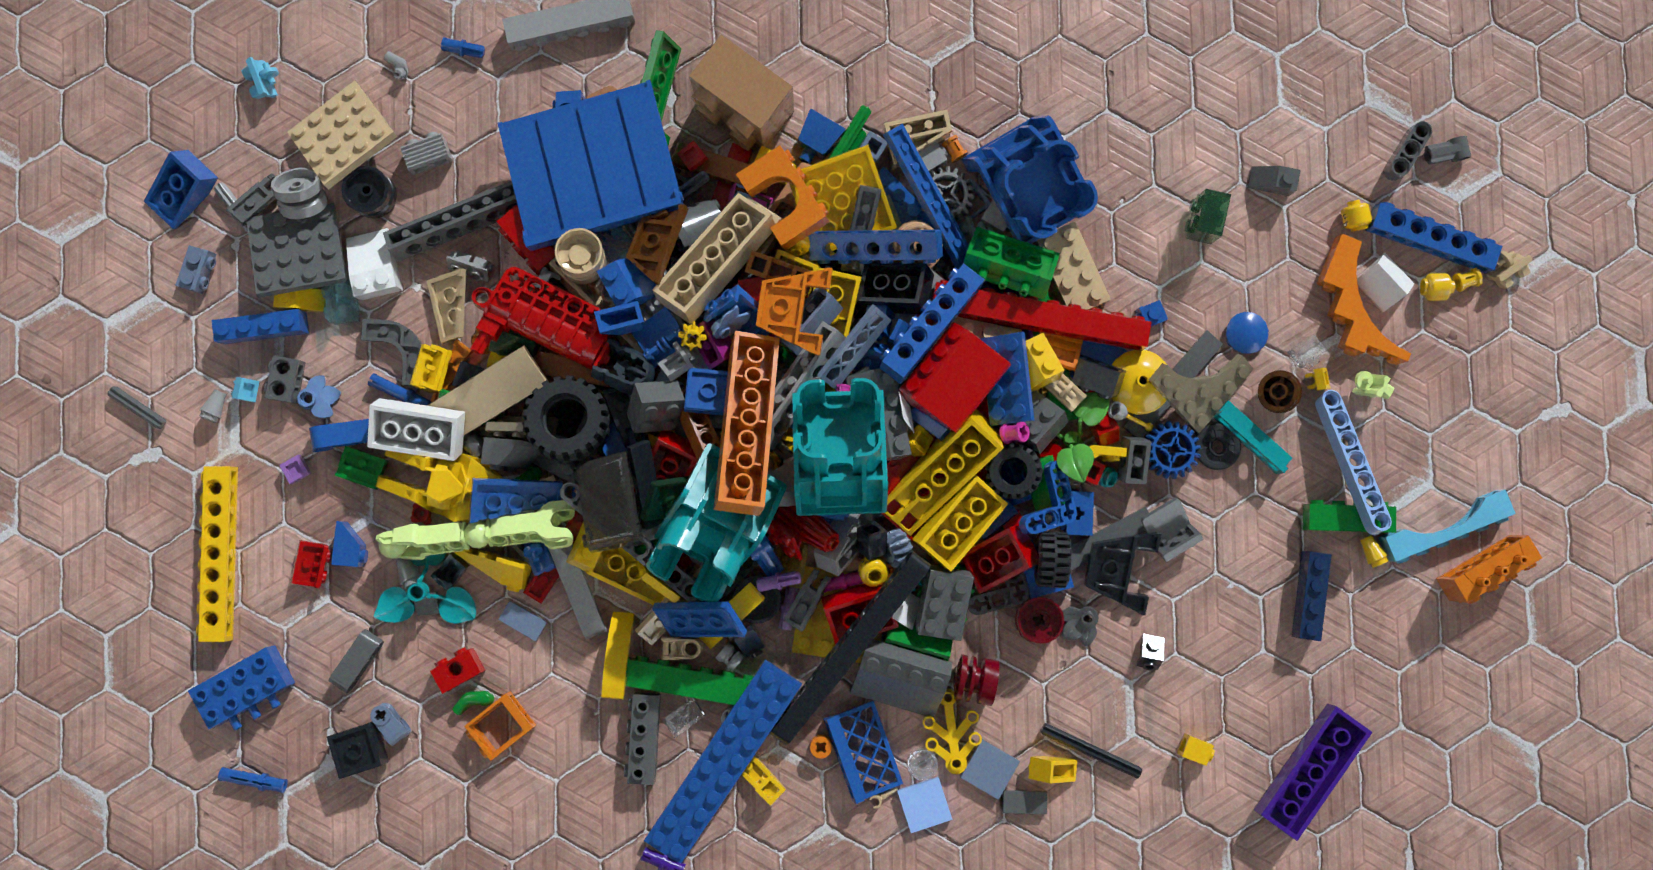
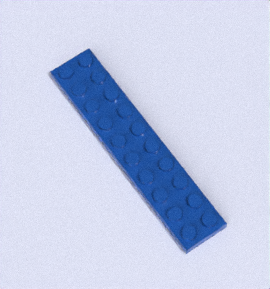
M766 659L764 660L645 837L644 842L667 855L673 861L683 862L802 686L801 682Z

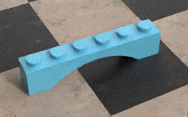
M1506 489L1495 490L1477 497L1468 512L1459 521L1444 530L1424 534L1406 529H1397L1396 533H1387L1378 537L1381 547L1388 554L1386 556L1388 560L1400 564L1410 560L1409 556L1416 554L1420 556L1430 552L1429 548L1444 547L1450 544L1449 540L1464 539L1470 536L1469 532L1484 531L1489 528L1491 523H1504L1509 520V516L1516 513Z

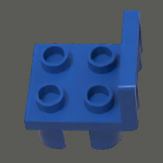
M1049 115L1032 117L961 158L967 171L980 173L1014 239L1032 244L1040 238H1047L1058 231L1057 228L1072 219L1081 218L1089 214L1097 205L1098 193L1093 182L1083 179L1075 163V160L1079 158L1077 150L1070 142L1063 139L1056 123Z

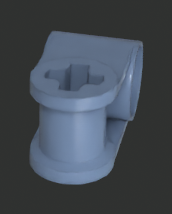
M382 703L371 711L370 718L391 746H394L411 733V728L407 722L401 718L391 704ZM385 710L387 714L381 718L379 714Z

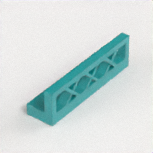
M1229 400L1226 401L1213 418L1235 434L1241 443L1275 474L1285 473L1289 469L1286 465L1293 458Z

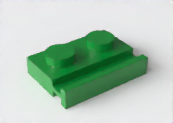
M345 446L338 464V470L334 476L378 490V487H376L378 476L384 474L388 460Z

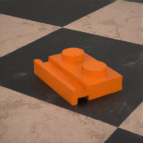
M1044 333L1062 367L1075 371L1083 340Z

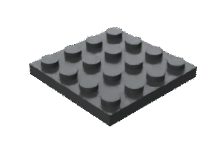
M334 203L327 204L324 210L309 218L289 219L283 217L278 212L251 217L247 221L255 291L258 298L347 282Z

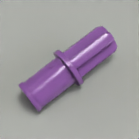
M798 571L784 574L777 572L772 576L757 578L756 584L759 592L770 589L781 590L784 586L800 584L801 575Z

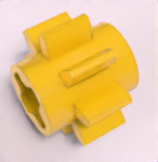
M695 321L689 326L684 323V332L680 331L678 333V337L684 338L681 341V346L687 345L690 351L696 346L701 349V340H706V335L701 334L704 331V326H696ZM689 334H691V335H695V334H696V338H694V337L688 338V335H689Z

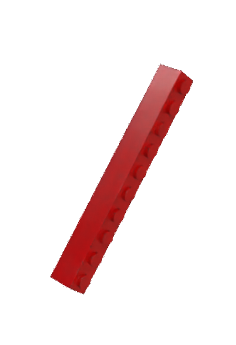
M940 280V282L935 283L931 301L936 297L934 293L942 283L946 285L949 281ZM952 288L954 292L962 293V290L960 288ZM990 288L979 290L957 316L1143 351L1148 347L1151 321H1146L1141 316L1129 318L1124 317V314L1120 312L1108 314L1103 313V310L1098 308L1086 310L1081 309V306L1077 304L1065 306L1060 305V302L1055 300L1043 302L1038 301V298L1033 296L1017 297V294L1012 292H1004V294L995 293L996 291ZM939 304L942 309H949L947 304Z

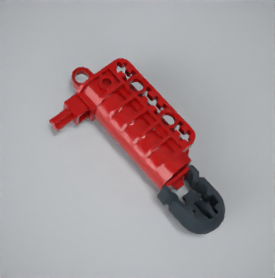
M518 267L508 268L494 291L485 287H478L472 293L474 305L484 311L483 317L476 327L478 336L470 348L478 355L484 353L491 340L497 342L503 331L508 333L509 330H512L592 370V378L598 381L604 380L606 385L622 393L632 395L635 383L654 381L655 368L652 362L648 361L641 352L627 345L621 346L619 341L613 338L608 340L607 334L599 333L594 312L601 310L600 308ZM517 273L519 279L511 281L509 276H514ZM532 283L539 284L541 288L539 289L535 287L534 285H532ZM481 293L489 296L485 303L477 302L476 298ZM571 303H578L580 305V308L572 305ZM610 352L615 353L619 358L627 359L624 361L617 360L613 367L618 376L609 373L607 369H601L603 364L607 366L611 359L608 356Z

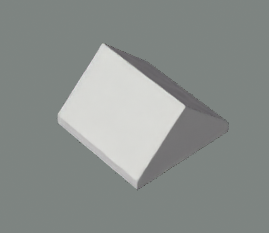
M1383 253L1357 277L1358 288L1382 313L1405 297L1414 285L1413 281L1386 253Z

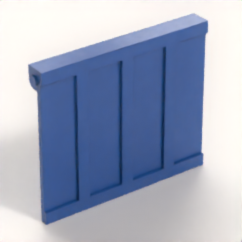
M650 80L507 122L497 123L524 228L522 239L526 248L530 251L555 245L560 236L571 229L583 228L595 234L640 221L642 217L655 215L663 210L668 212L677 210L678 205L683 204L682 200H684L682 191L680 192Z

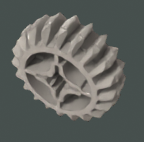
M949 166L946 167L945 172L942 171L941 167L937 168V174L933 170L929 173L941 195H943L942 192L945 194V192L951 190L949 199H944L948 206L956 208L950 212L953 217L961 221L963 219L962 214L966 216L969 214L967 208L973 207V203L970 201L975 199V195L969 194L974 191V187H967L971 180H963L966 175L964 172L958 176L957 168L951 173ZM942 180L952 181L948 186H943L936 182ZM958 186L961 187L963 194L962 204L958 202V198L954 193Z

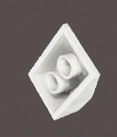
M388 228L346 238L348 271L353 296L361 301L403 291L396 259L388 251L383 232L389 230Z

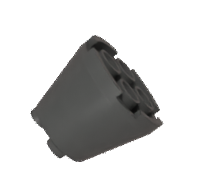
M716 199L686 205L689 210L672 251L678 260L721 213V207Z

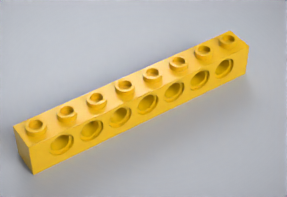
M204 466L201 473L203 493L200 496L202 515L200 516L199 524L202 527V533L199 538L201 558L198 561L200 580L197 585L200 600L197 604L199 624L196 627V635L198 636V642H227L233 640L238 467ZM219 483L221 491L217 494L215 487ZM217 505L221 509L219 515H216L214 511ZM216 527L220 529V534L218 537L214 535V529ZM216 548L219 550V557L217 559L213 556ZM215 570L219 574L216 581L213 579V572ZM214 592H216L218 595V600L216 603L212 600V594ZM213 614L217 616L216 624H213L211 621Z

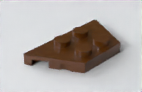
M684 204L678 205V209L671 212L663 210L655 215L642 217L626 255V258L656 285H660L689 210Z

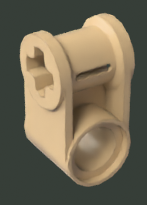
M661 637V641H663L661 660L694 659L703 652V643L698 638ZM692 642L697 645L698 650L696 654L688 652L687 646L689 643Z

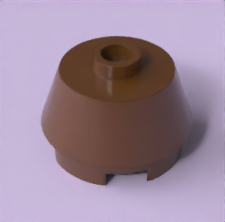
M1277 370L1270 372L1262 378L1258 386L1260 403L1265 409L1273 413L1291 411L1298 405L1302 397L1300 381L1288 371Z

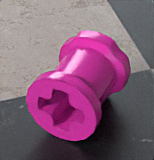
M1019 422L1016 425L1003 424L1000 427V437L1005 444L1016 440L1025 442L1030 435L1029 427L1025 422Z

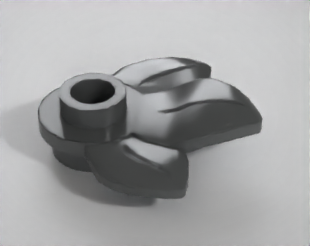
M1073 606L1065 608L1062 611L1064 621L1066 622L1062 630V638L1071 641L1080 638L1084 646L1090 645L1097 635L1095 626L1099 619L1097 611L1088 606L1081 609ZM1085 615L1092 617L1090 621H1085L1083 618Z

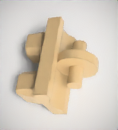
M1503 250L1500 253L1495 270L1487 273L1486 276L1488 280L1495 281L1499 288L1507 289L1514 283L1511 275L1515 274L1516 277L1522 278L1531 273L1528 264L1533 260L1530 255L1524 257L1514 251L1507 253Z
M1062 374L1059 380L1044 386L1070 412L1087 396L1064 374Z

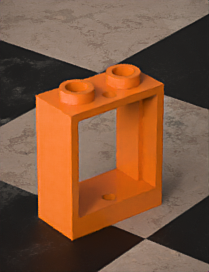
M509 691L464 727L467 729L465 732L469 739L476 741L480 746L479 751L482 756L492 761L537 725L513 693ZM503 704L522 730L496 750L477 724Z

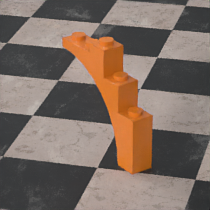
M1340 234L1334 238L1317 281V285L1322 286V290L1329 293L1336 292L1327 316L1333 318L1335 323L1346 324L1338 348L1343 349V353L1355 357L1366 351L1371 356L1379 357L1380 355L1387 358L1386 361L1394 365L1408 362L1411 353L1396 346L1386 338L1372 323L1363 307L1356 276L1357 259L1362 241Z

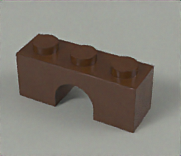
M753 250L745 272L767 280L811 271ZM807 287V294L811 293L812 287Z

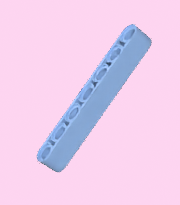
M1328 390L1316 400L1317 412L1363 526L1369 534L1378 535L1390 528L1392 523L1391 517L1343 400L1337 391ZM1325 398L1331 401L1332 406L1326 404ZM1333 418L1339 421L1340 426L1333 422ZM1341 438L1348 442V446L1341 442ZM1349 458L1355 460L1356 466L1350 463ZM1358 478L1363 480L1364 487L1358 483ZM1366 498L1371 500L1372 507L1366 503ZM1375 519L1381 523V528L1375 525Z

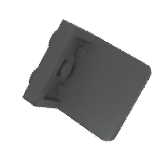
M1178 498L1171 499L1141 518L1146 533L1160 532L1162 534L1158 554L1166 562L1203 540L1201 533L1190 524L1182 503Z

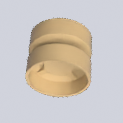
M575 228L565 232L558 239L555 246V257L564 276L577 284H589L599 278L597 271L606 266V256L599 238L587 229Z

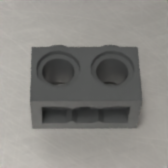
M273 355L272 360L268 364L269 378L264 385L265 398L298 404L297 396L301 390L306 362ZM288 364L289 370L286 374H283L282 367ZM283 385L285 388L284 393L279 395L278 388Z

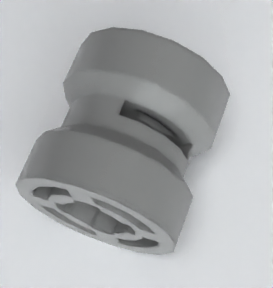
M728 642L716 656V659L719 662H724L732 672L745 655L743 652L734 649V645ZM734 653L735 655L732 657V659L730 661H727Z

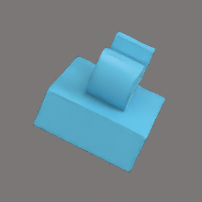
M236 377V380L233 382L235 385L231 393L232 398L256 402L260 381Z

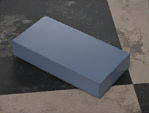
M511 600L498 619L534 641L538 640L548 623Z

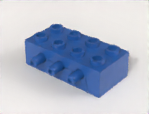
M274 645L261 649L193 687L188 692L208 730L229 721L235 731L242 727L237 717L238 715L248 710L253 720L261 717L262 715L256 705L267 699L273 709L279 707L281 703L276 694L295 684V681L277 647Z

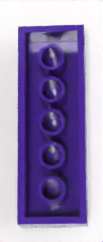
M1327 703L1258 802L1254 811L1288 836L1298 841L1373 732L1337 706Z

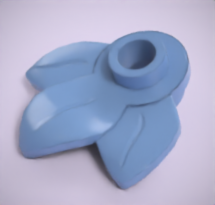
M736 305L722 318L714 322L711 327L713 336L716 339H724L733 335L735 331H739L742 328L741 325L750 319L751 311L739 314V308Z
M324 375L311 378L308 381L307 387L301 390L297 396L299 406L310 410L314 416L319 418L333 416V410L330 405L334 404L341 396V391L337 388L325 386L326 379ZM311 395L312 401L307 403L306 398Z

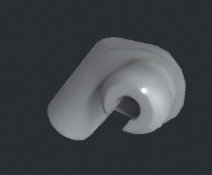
M388 51L385 54L384 60L394 65V77L398 80L406 79L409 74L406 60Z

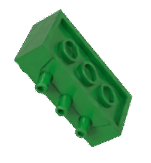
M976 227L963 264L985 279L984 282L988 281L998 284L1000 289H1006L1007 287L1019 291L1022 296L1029 294L1045 300L1060 253Z

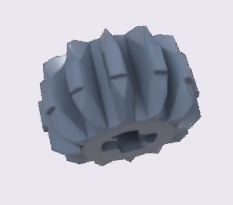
M901 529L887 532V554L883 555V557L894 568L898 567L907 554L913 551L911 539H908L907 534Z

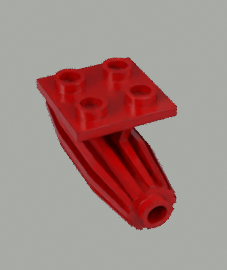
M796 506L778 507L774 515L776 520H772L767 530L768 540L774 546H781L783 552L788 557H795L798 561L803 559L799 550L802 540L824 552L835 550L839 544V534L823 517L817 515L799 516L796 512Z

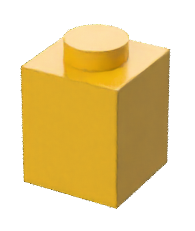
M1184 733L1177 754L1207 766L1208 762L1212 761L1215 750L1213 749L1214 745Z

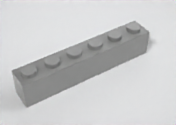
M584 0L502 19L507 43L511 50L523 51L533 45L545 46L548 42L555 40L563 42L573 36L585 37L595 31L607 32L610 28L617 26L625 28L630 26L631 23H635L630 0Z

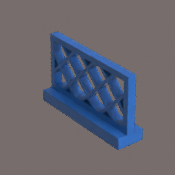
M874 701L867 702L834 716L823 718L854 803L858 804L865 801L864 799L903 784ZM869 707L873 713L870 723L859 719L862 710ZM849 716L855 719L850 731L842 728L840 718ZM858 721L868 725L863 737L853 733ZM871 727L879 730L880 738L877 744L867 740ZM851 735L862 740L857 752L848 746ZM865 741L876 746L871 758L860 754ZM879 748L885 750L888 755L885 764L874 760ZM859 756L869 760L865 772H861L856 768L855 763ZM873 762L883 767L878 779L868 775ZM886 769L894 772L896 781L889 784L881 781ZM869 777L877 781L874 789L865 793L863 788L865 778Z

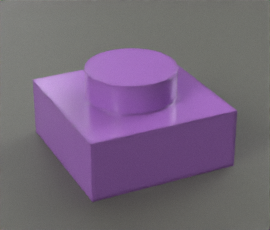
M299 454L279 465L289 484H294L311 474L303 457Z

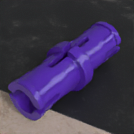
M645 847L640 859L658 867V870H684L686 865L685 863H678L667 855L660 854L648 847Z

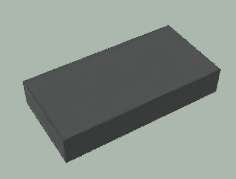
M1004 790L1002 812L1013 814H1047V791Z

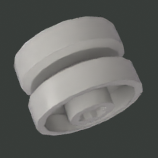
M311 168L287 170L277 175L271 182V189L277 199V205L283 217L289 219L309 218L318 214L327 206V197L322 188V182Z

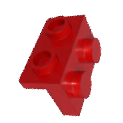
M299 540L290 583L320 589L321 584H325L327 571H324L325 562L329 563L331 557V550L328 549L329 546L323 543Z

